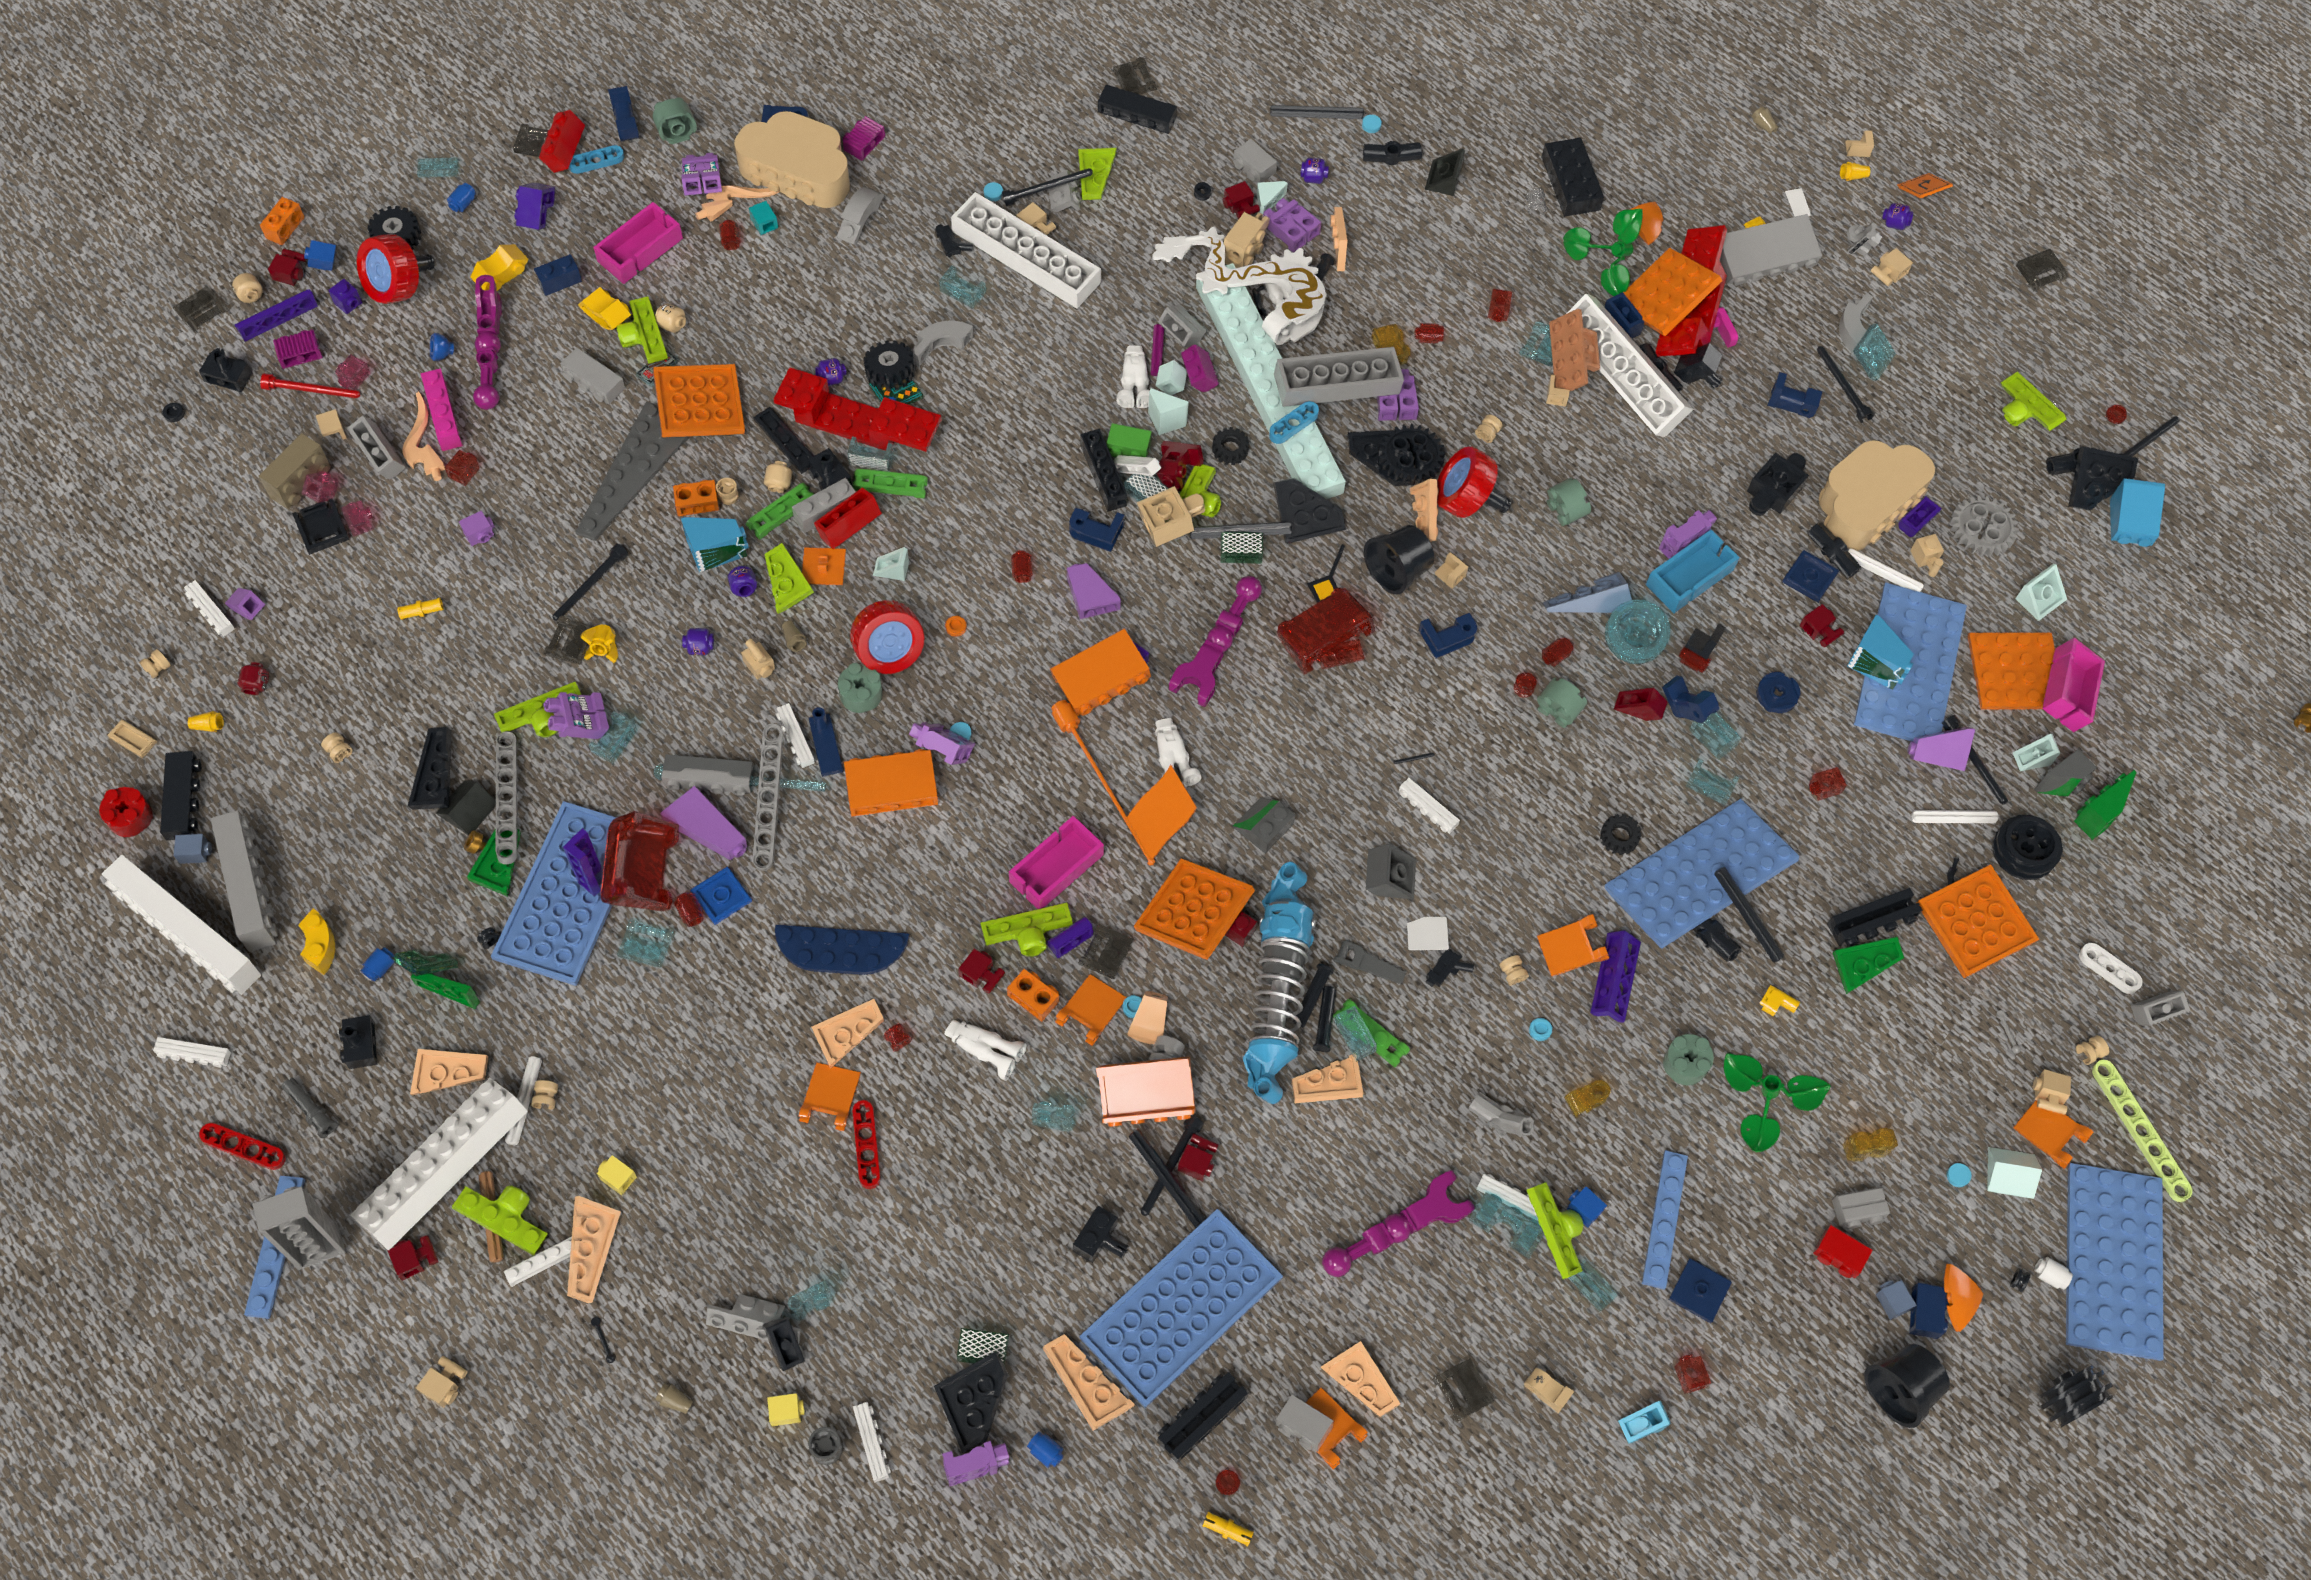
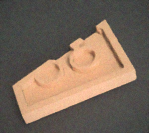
M1334 207V215H1330V227H1332V238H1334L1333 247L1336 253L1337 271H1345L1347 235L1342 207Z
M1428 479L1411 487L1410 494L1415 495L1416 502H1413L1412 506L1413 510L1418 512V517L1415 521L1416 527L1427 536L1430 542H1433L1438 535V487L1436 479Z
M872 999L812 1026V1031L829 1067L832 1068L884 1021V1018L875 999Z
M418 1049L410 1095L485 1080L489 1057L481 1054Z
M1356 1053L1349 1055V1058L1340 1062L1338 1060L1332 1062L1330 1066L1320 1070L1315 1069L1295 1077L1291 1082L1294 1103L1363 1097Z
M1361 1341L1321 1366V1369L1379 1417L1400 1405L1399 1400Z

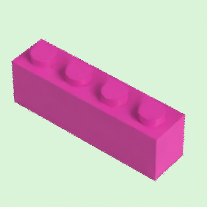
M441 368L420 373L437 439L442 451L463 446Z

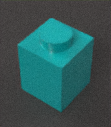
M767 201L749 207L750 219L760 235L778 228L777 217Z

